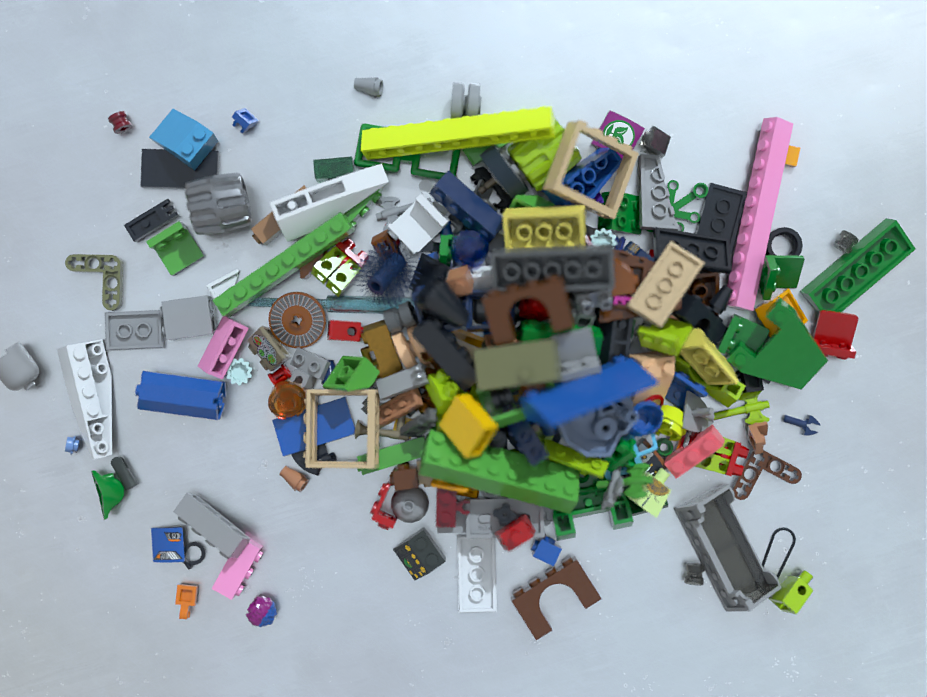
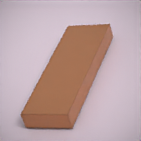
M418 388L402 393L380 405L379 429L423 406Z

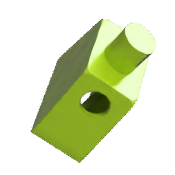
M805 570L798 577L788 576L782 582V588L768 599L781 611L797 614L813 592V589L808 585L813 576Z

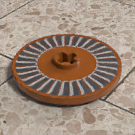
M289 292L282 295L273 303L269 312L268 320L271 332L279 342L288 347L305 348L313 345L320 339L326 327V315L322 305L313 296L304 292ZM295 316L302 319L300 324L293 322Z

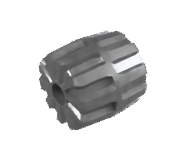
M240 173L211 175L189 181L185 184L186 205L190 211V222L196 234L225 233L251 225L252 216L244 179Z

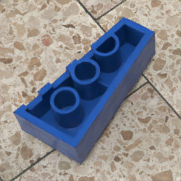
M599 148L566 173L561 185L593 199L619 168L622 158L616 151L610 148ZM542 189L555 206H576Z

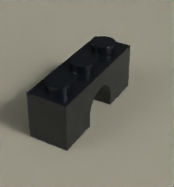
M684 293L681 300V310L671 313L679 321L695 327L694 329L700 328L716 346L728 329L722 323L723 319L713 314V309L703 304L701 297L696 294L691 296Z

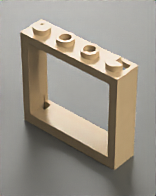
M585 121L567 122L543 189L575 205H585L586 210L602 218L615 219L639 153L632 150L633 147L628 144L618 143L617 138L603 135L602 130L588 127V123ZM580 133L623 155L605 206L561 185Z
M307 389L306 399H304V404L307 405L306 413L304 414L306 432L303 437L306 444V452L303 455L306 468H379L380 397L378 390L357 389L342 391ZM318 395L368 396L367 462L317 461Z

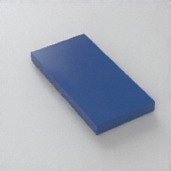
M346 397L318 405L317 446L355 434V425ZM306 409L272 420L283 457L306 450V444L303 440L304 433L306 432V424H304Z

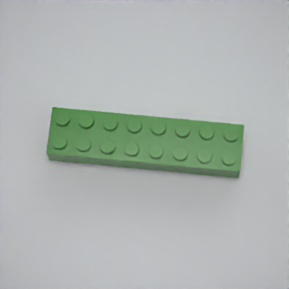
M430 429L426 437L419 475L569 514L578 503L580 470L548 460H543L536 466H532L525 454L502 448H493L489 445L485 447L480 456L466 458L446 433Z

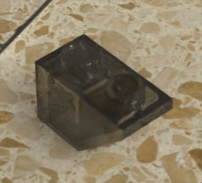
M652 126L641 137L639 145L642 148L640 152L658 155L659 158H663L671 136Z

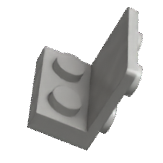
M590 327L551 336V339L558 340L562 382L601 373Z

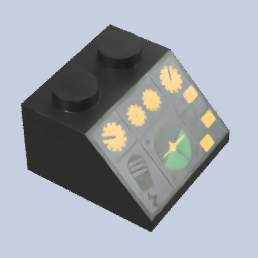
M425 527L393 548V551L414 581L431 573L446 562V557Z

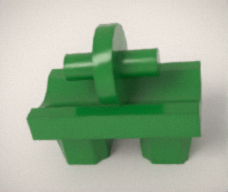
M620 438L611 457H601L602 460L609 462L608 471L613 472L619 466L632 468L635 465L634 458L637 455L634 451V444H636L634 439L631 438L625 441Z

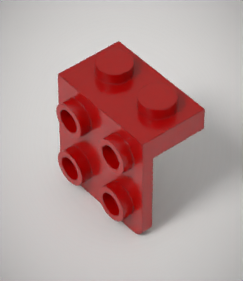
M821 310L819 312L813 339L825 357L831 355L842 360H847L848 358L855 359L856 350L852 346L859 320L857 315Z
M390 481L387 484L383 483L378 493V496L381 498L379 502L375 501L370 511V514L373 515L371 520L378 522L377 526L385 530L393 529L397 520L396 516L381 510L391 487Z

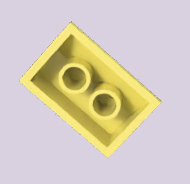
M700 328L692 329L679 353L707 385L737 384V376L726 358L717 350L716 346Z

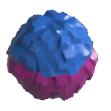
M257 596L247 609L249 613H246L245 616L253 626L261 628L262 626L272 625L277 615L275 602L269 597Z

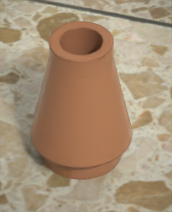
M287 466L279 474L294 491L301 492L309 482L306 475Z

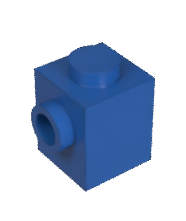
M545 536V538L539 537L538 540H534L530 550L533 551V557L554 566L562 548L555 544L556 540Z

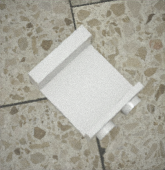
M422 194L415 198L416 201L395 222L387 225L390 229L388 231L390 236L395 241L399 238L403 243L401 247L408 254L411 251L416 255L448 225V221Z

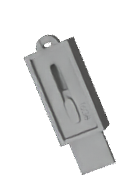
M493 496L491 498L466 497V499L470 500V503L463 504L462 508L470 510V514L464 515L460 511H456L455 528L437 527V533H466V539L497 538L494 533L503 528V526L499 525V520L497 517H494L493 511L501 508L504 503L510 504L511 511L516 514V519L524 514L527 515L536 530L534 537H544V526L552 522L553 514L549 508L503 496ZM545 512H546V514H547L546 520H544V513H545Z

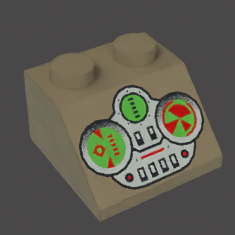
M261 326L247 340L250 344L248 348L254 355L258 354L261 358L259 362L265 370L274 371L281 364L292 358L283 345L275 338L269 327Z

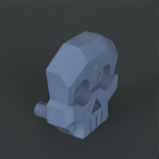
M626 397L557 425L561 438L585 456L611 457L621 435H626L638 421V414L633 411V401ZM607 425V428L602 430L603 426Z

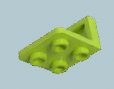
M667 318L661 328L654 324L650 328L641 325L638 330L640 344L642 347L677 357L692 331V325Z

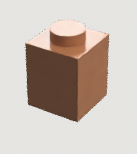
M468 265L449 270L447 281L458 297L473 292L474 280Z

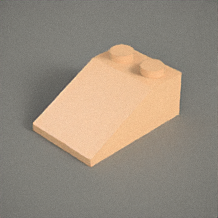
M659 351L629 355L628 358L634 359L658 380V385L630 396L633 401V407L635 404L653 395H661L665 399L674 377L675 356ZM653 400L657 405H660V400Z

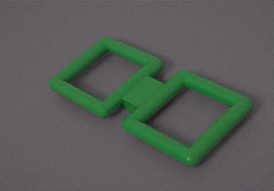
M366 123L361 124L354 158L355 166L369 168L382 164L384 171L398 172L401 162L412 164L410 172L414 176L440 180L445 174L444 172L419 169L421 154L393 157L392 164L363 160V153L361 152L362 130L385 127ZM455 149L452 152L449 171L455 176L457 174L461 149Z

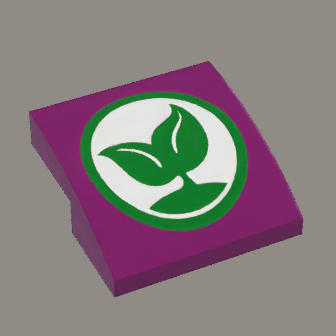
M609 110L599 128L603 131V135L617 138L618 143L628 144L633 147L632 150L645 130L639 124ZM595 140L591 142L598 149L608 148Z

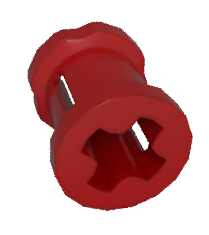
M283 363L281 368L267 375L273 385L279 388L281 383L291 378L292 373Z

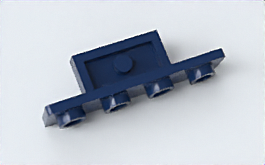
M514 399L516 408H517V409H520V407L518 406V404L516 403V401H515V399ZM503 405V413L514 411L513 405ZM526 419L507 425L508 433L517 441V448L521 453L525 454L532 466H536L549 457L547 450Z

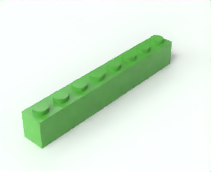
M338 213L213 299L214 304L222 316L231 317L355 232V229L343 213Z

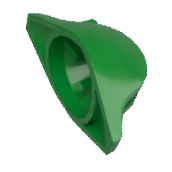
M93 470L91 471L99 496L103 519L106 520L110 510L122 500L124 488L121 482L114 478L113 473L100 475Z

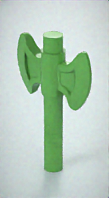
M638 463L626 470L628 474H631V477L623 478V486L630 487L624 491L626 496L633 499H641L648 496V493L642 487L643 485L653 483L652 476L644 475L650 468L649 464ZM611 480L597 481L596 487L598 489L607 488Z

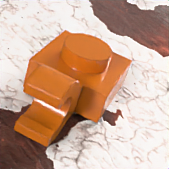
M177 585L175 604L181 605L179 619L190 618V606H196L198 586Z

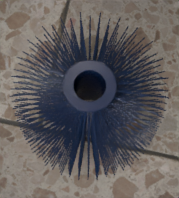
M377 242V244H378V246H379V250H380L379 252H383V251H381V250H383V249L380 248V247H382V246ZM373 245L375 256L372 254L373 250H368L370 253L368 255L369 259L365 258L368 266L356 263L360 269L362 265L363 267H369L366 271L361 269L362 274L360 275V278L363 276V278L368 280H357L360 282L365 281L364 283L367 284L358 286H368L365 290L369 289L373 294L375 293L374 296L377 294L378 299L379 295L382 298L384 296L383 293H387L385 294L386 298H388L386 301L390 299L388 297L390 294H394L398 298H400V294L401 298L405 297L404 293H409L407 288L412 287L411 289H413L412 285L408 284L407 287V282L412 283V280L410 282L409 278L418 279L414 274L413 276L412 274L410 275L411 272L417 273V271L413 269L409 271V269L405 268L406 263H416L417 261L406 262L407 258L404 259L405 256L402 257L399 254L400 250H398V254L396 248L395 253L391 251L392 248L387 252L388 250L386 249L388 248H386V245H384L386 252L379 255L375 251L378 248ZM391 298L394 300L392 302L396 305L395 298Z

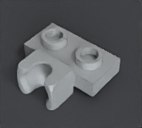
M297 347L290 362V365L296 367L290 381L302 383V388L312 389L317 378L324 380L331 362Z

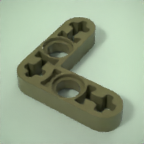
M69 255L65 260V266L68 270L103 273L102 304L107 310L116 311L120 309L123 292V261L121 258L114 255ZM76 258V261L84 262V265L73 266L71 262H74ZM94 258L99 261V266L96 269L90 267V261ZM113 259L118 263L117 266H114V269L111 266L104 265V262H113ZM111 278H115L118 282L117 286L111 289L108 286V281ZM108 291L117 292V294H113V300H116V304H113V307L111 304H108V300H112V294H108Z

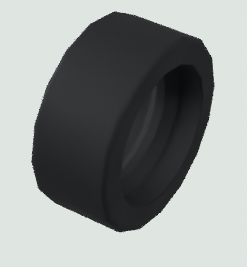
M787 227L777 228L770 232L765 255H776L772 250V241L778 235H787L793 241L794 248L788 256H799L801 254L803 244L798 232Z

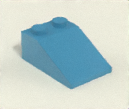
M175 109L169 112L149 136L151 140L194 171L218 143L215 134L211 130Z

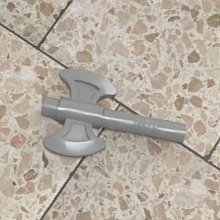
M384 197L379 199L375 204L384 210L375 215L377 221L387 220L383 230L388 229L390 231L387 225L395 222L399 218L398 216L403 214L413 203L395 207L400 202L399 198Z
M621 466L612 473L611 482L605 491L601 509H605L607 506L614 507L617 495L620 496L623 487V478L620 476Z

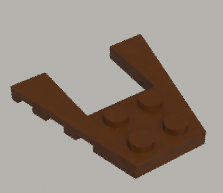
M614 249V256L630 268L643 269V283L656 262L642 256L638 257L629 254V252ZM682 297L673 311L681 310ZM611 304L612 308L608 310H603L600 307L599 323L641 316L627 307L628 304Z

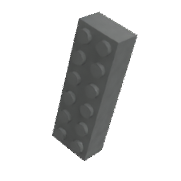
M614 244L493 249L490 253L492 289H498V291L506 290L507 286L518 284V287L526 285V282L530 280L544 281L546 277L551 275L563 276L566 290L615 289Z

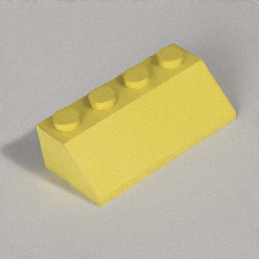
M585 205L506 208L503 213L505 248L585 245Z

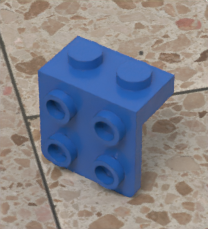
M679 371L678 373L674 372V377L665 399L684 411L686 391H690L700 398L706 397L708 393L704 391L706 388L697 382L695 384L688 380V375Z

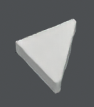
M239 269L206 285L213 299L237 283L240 273Z

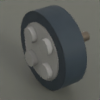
M491 145L480 154L492 175L491 179L478 188L482 195L497 183L512 199L516 195H524L529 191L524 182L527 178L517 168L516 163L504 149L500 151L496 145Z

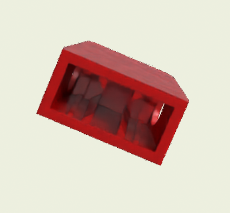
M328 321L327 340L360 342L361 334L364 333L361 322ZM348 328L354 329V335H348Z
M524 514L494 534L503 549L510 552L532 539L536 530L527 515Z

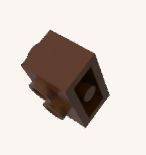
M404 462L394 467L393 472L390 474V484L395 487V491L419 488L417 464L409 465V462Z

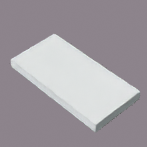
M457 535L459 613L497 612L495 538L466 539V535Z

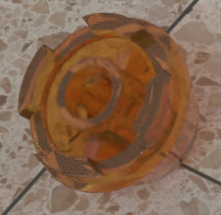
M290 381L279 382L270 392L268 407L280 419L287 420L286 417L294 415L297 417L305 409L304 399H306V394L301 387Z

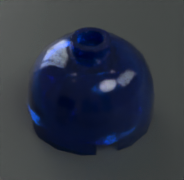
M462 231L459 236L455 237L454 235L450 241L451 257L460 266L468 265L469 268L480 266L488 256L489 241L487 238L486 240L482 238V234L479 232Z

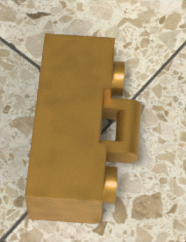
M383 319L364 326V333L361 336L364 344L369 346L360 349L363 357H366L374 366H377L376 368L380 371L377 379H383L403 371L385 320ZM371 351L375 354L376 359L372 360L369 353Z

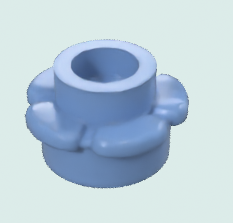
M76 436L67 437L65 452H69L72 455L74 451H78L79 440H76Z

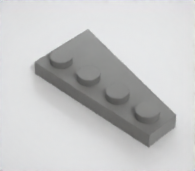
M640 154L638 156L640 229L654 230L655 227L678 231L679 226L674 218V208L670 204V194L665 186V176L658 155Z

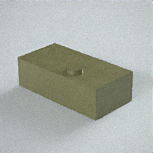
M549 339L473 350L478 391L562 381L558 340Z

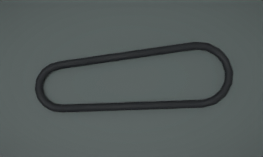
M785 527L778 528L772 534L762 562L764 568L775 535L782 530L790 532L793 542L777 574L778 579L796 542L793 531ZM760 569L755 582V590L760 595L765 596L769 592L762 593L758 589V583L762 574Z

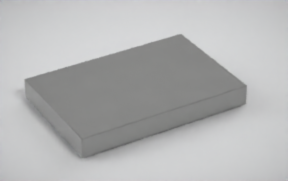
M160 310L105 312L106 351L165 348V337L162 332L164 318L161 317Z

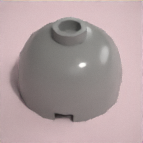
M421 487L397 490L391 499L393 514L397 519L405 523H414L421 520L428 511L429 499L427 493Z

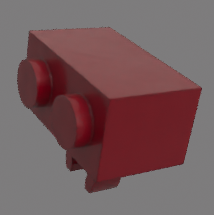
M437 488L436 527L455 528L456 511H460L464 515L470 514V510L462 508V505L465 503L469 504L470 500L463 499L460 502H456L457 491Z

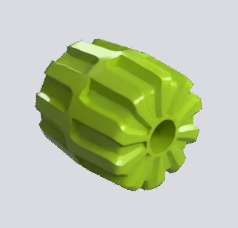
M556 119L554 138L513 142L507 149L517 168L527 178L526 180L536 191H541L545 185L565 130ZM576 146L565 174L582 159L580 151Z

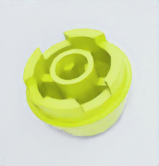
M662 405L663 421L661 427L654 433L658 436L660 433L670 436V441H680L681 437L686 434V430L682 428L684 412L674 406Z

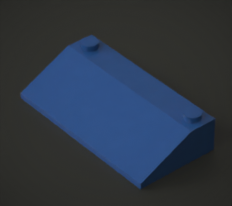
M620 355L612 358L613 361L601 365V373L565 382L560 381L539 390L532 389L526 391L525 395L519 397L527 421L547 427H554L658 385V380L634 359Z

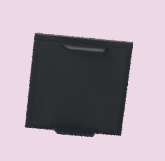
M421 253L417 267L420 268H416L415 271L417 273L414 272L415 277L417 276L418 279H412L410 286L412 285L413 289L411 290L415 291L414 287L426 285L430 280L436 281L438 279L436 275L442 274L446 278L450 267Z

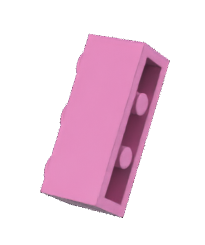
M223 316L198 367L207 374L223 380L249 328L232 318Z
M251 539L238 558H229L211 589L231 600L236 595L239 597L245 587L242 585L245 578L249 579L254 571L252 569L254 562L258 563L263 555V552H261L263 545Z

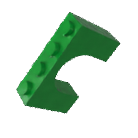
M522 321L518 344L549 340L551 336L586 327L574 324L573 328L554 332L551 322ZM589 325L587 327L591 329L598 358L603 336L600 328Z

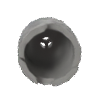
M18 342L5 350L7 354L0 358V380L12 391H18L23 388L25 390L30 389L36 384L34 380L39 375L38 365L25 347Z

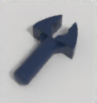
M788 415L783 417V422L801 427L803 429L802 435L808 436L818 433L817 431L810 430L807 424L811 423L820 426V423L811 415H807L805 420Z

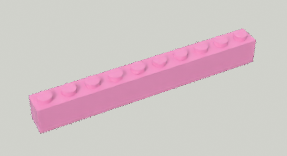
M779 117L763 118L733 256L732 271L729 274L727 287L734 291L731 294L728 307L738 310H754L794 123Z

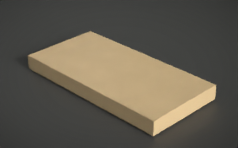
M670 242L627 307L658 328H661L705 262L675 243Z

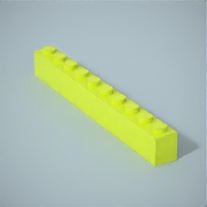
M540 106L538 108L520 109L517 111H501L494 114L485 113L478 116H463L455 119L446 118L439 121L371 128L369 130H362L361 152L367 160L554 138L555 115L551 106Z

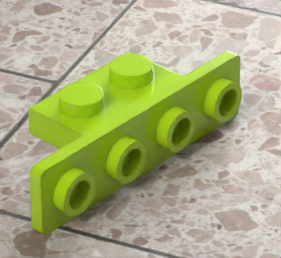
M538 436L549 454V457H547L549 461L580 470L582 475L588 473L603 478L609 462L596 457H587L578 450Z

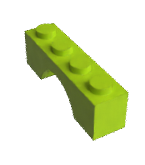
M680 353L677 357L675 356L674 372L678 373L681 371L689 376L688 380L695 384L697 382L706 388L704 391L727 408L738 401L745 388L744 384L738 381L737 384L707 385Z

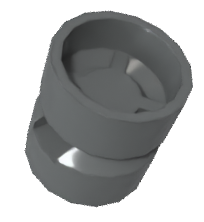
M410 301L398 305V309L393 307L383 312L385 323L392 334L402 331L404 326L410 328L419 324L416 310Z

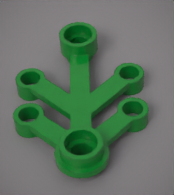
M676 180L669 181L666 188L669 190L671 207L673 206L674 218L688 220L691 224L697 223L700 220L698 212L689 213L679 209L695 198H704L708 194L707 185L697 183L693 186L691 193L674 203L679 183ZM670 183H674L676 188L671 189ZM697 188H700L702 190L701 195H698L696 193ZM693 214L696 215V216H697V220H696V221H692V220H691V215H693ZM677 222L681 226V231H684V225L681 222Z

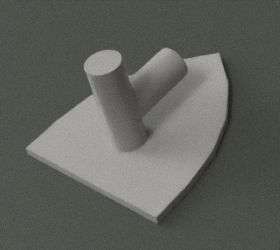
M686 391L682 428L691 432H701L714 423V409L712 407L707 408L700 397L690 391Z

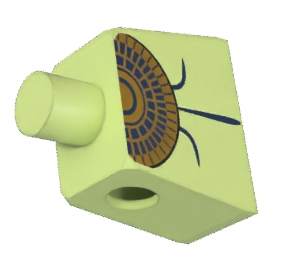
M660 468L656 475L652 476L653 483L643 485L642 487L648 493V496L641 499H630L657 518L671 492V489L664 484L670 474ZM647 471L644 473L646 476H652Z

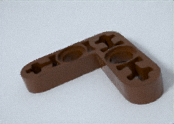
M751 450L743 464L742 475L736 477L731 488L735 493L736 499L745 500L750 495L762 470L791 484L798 483L802 478V473L797 467L765 450L760 454L762 460H757L755 463V453ZM773 461H778L780 464L779 470L772 471L770 464ZM749 463H755V465L759 466L758 469L750 466ZM747 469L754 471L752 479L745 478L744 473ZM784 469L789 472L794 471L795 479H790L789 475L783 473ZM742 479L743 481L750 483L749 486L740 482V480ZM744 484L742 489L743 491H745L744 494H739V496H737V487L741 488Z

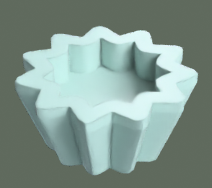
M602 228L601 231L595 230V235L590 236L591 242L594 245H617L615 241L616 235H612L611 230L606 231L605 228Z
M243 358L239 360L233 359L226 372L228 374L226 378L231 379V384L237 383L240 386L242 382L247 383L248 378L252 377L250 372L253 369L249 367V362H244Z

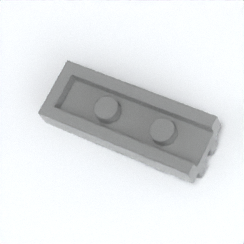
M418 364L376 381L380 399L386 400L428 384L429 381L424 370L426 369L425 365Z

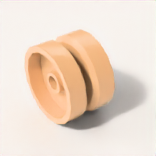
M415 326L406 330L410 339L408 341L401 331L391 335L396 346L395 350L406 369L418 365L415 359L417 356L421 364L425 366L431 364L430 361L426 362L421 358L420 353L426 352L412 336Z

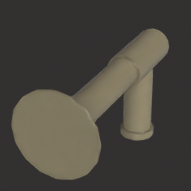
M406 415L398 419L397 430L379 429V436L409 441V436L400 435V428L405 424ZM359 419L356 423L355 439L360 435H367V427L362 425Z

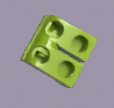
M439 369L436 375L429 374L427 377L429 383L425 385V388L437 412L444 415L457 395L469 393L467 390L464 392L452 378L449 379L450 376L444 369Z

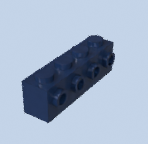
M449 170L429 193L436 202L442 204L450 214L457 217L465 227L471 229L480 240L487 244L491 242L504 226L503 217Z

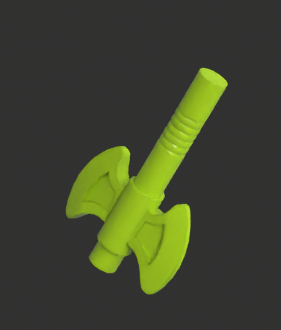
M762 391L743 393L738 400L744 401L746 403L744 406L714 412V420L746 413L749 414V417L744 420L747 424L768 422L770 418L764 416L761 411L770 408L768 400L763 402L757 400L758 395Z

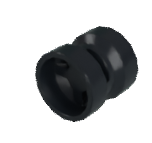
M509 387L489 391L495 410L500 409L506 404H514Z

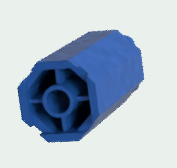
M143 371L141 383L137 384L135 389V395L139 396L137 409L220 420L225 405L223 397L226 398V382Z

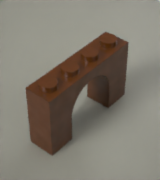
M551 275L546 277L544 281L538 282L535 279L527 281L526 285L518 287V284L507 286L506 290L498 291V289L487 291L482 301L494 344L498 345L515 340L516 332L511 317V306L514 302L524 297L536 298L547 307L554 332L573 328L575 321L563 276Z
M576 557L564 559L561 562L562 565L558 568H550L542 578L539 579L537 577L528 583V587L524 589L519 588L512 593L511 601L536 641L552 631L550 623L539 606L541 594L549 586L563 584L570 587L585 609L601 600L600 595Z

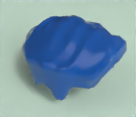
M651 400L642 401L634 405L633 411L638 414V421L629 430L628 433L634 437L648 436L661 427L663 412L660 405Z

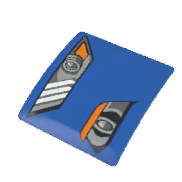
M151 528L153 562H184L183 528Z

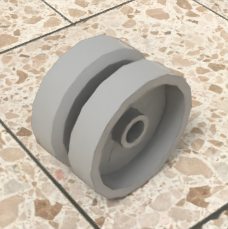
M453 82L450 119L461 118L463 114H466V116L480 115V84L470 83L468 95H464L465 85L463 82Z

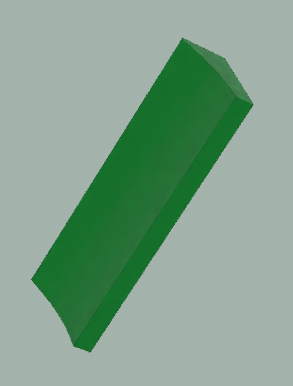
M886 218L800 290V292L818 313L821 310L842 312L915 251L916 248L898 221Z

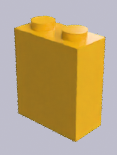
M471 394L457 395L452 400L451 406L445 412L439 424L466 458L480 456L498 429L497 424Z

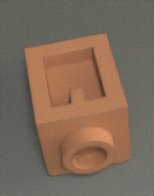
M766 421L748 425L747 437L755 455L763 453V446L766 444L764 437L768 432V423Z

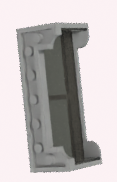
M729 484L717 486L679 505L674 510L726 612L751 611L782 587L774 573L764 570L731 505L735 500L733 489Z

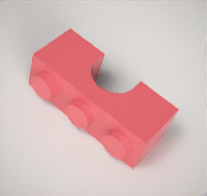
M712 424L699 433L689 445L684 448L681 446L668 455L664 465L677 479L723 447L725 439Z

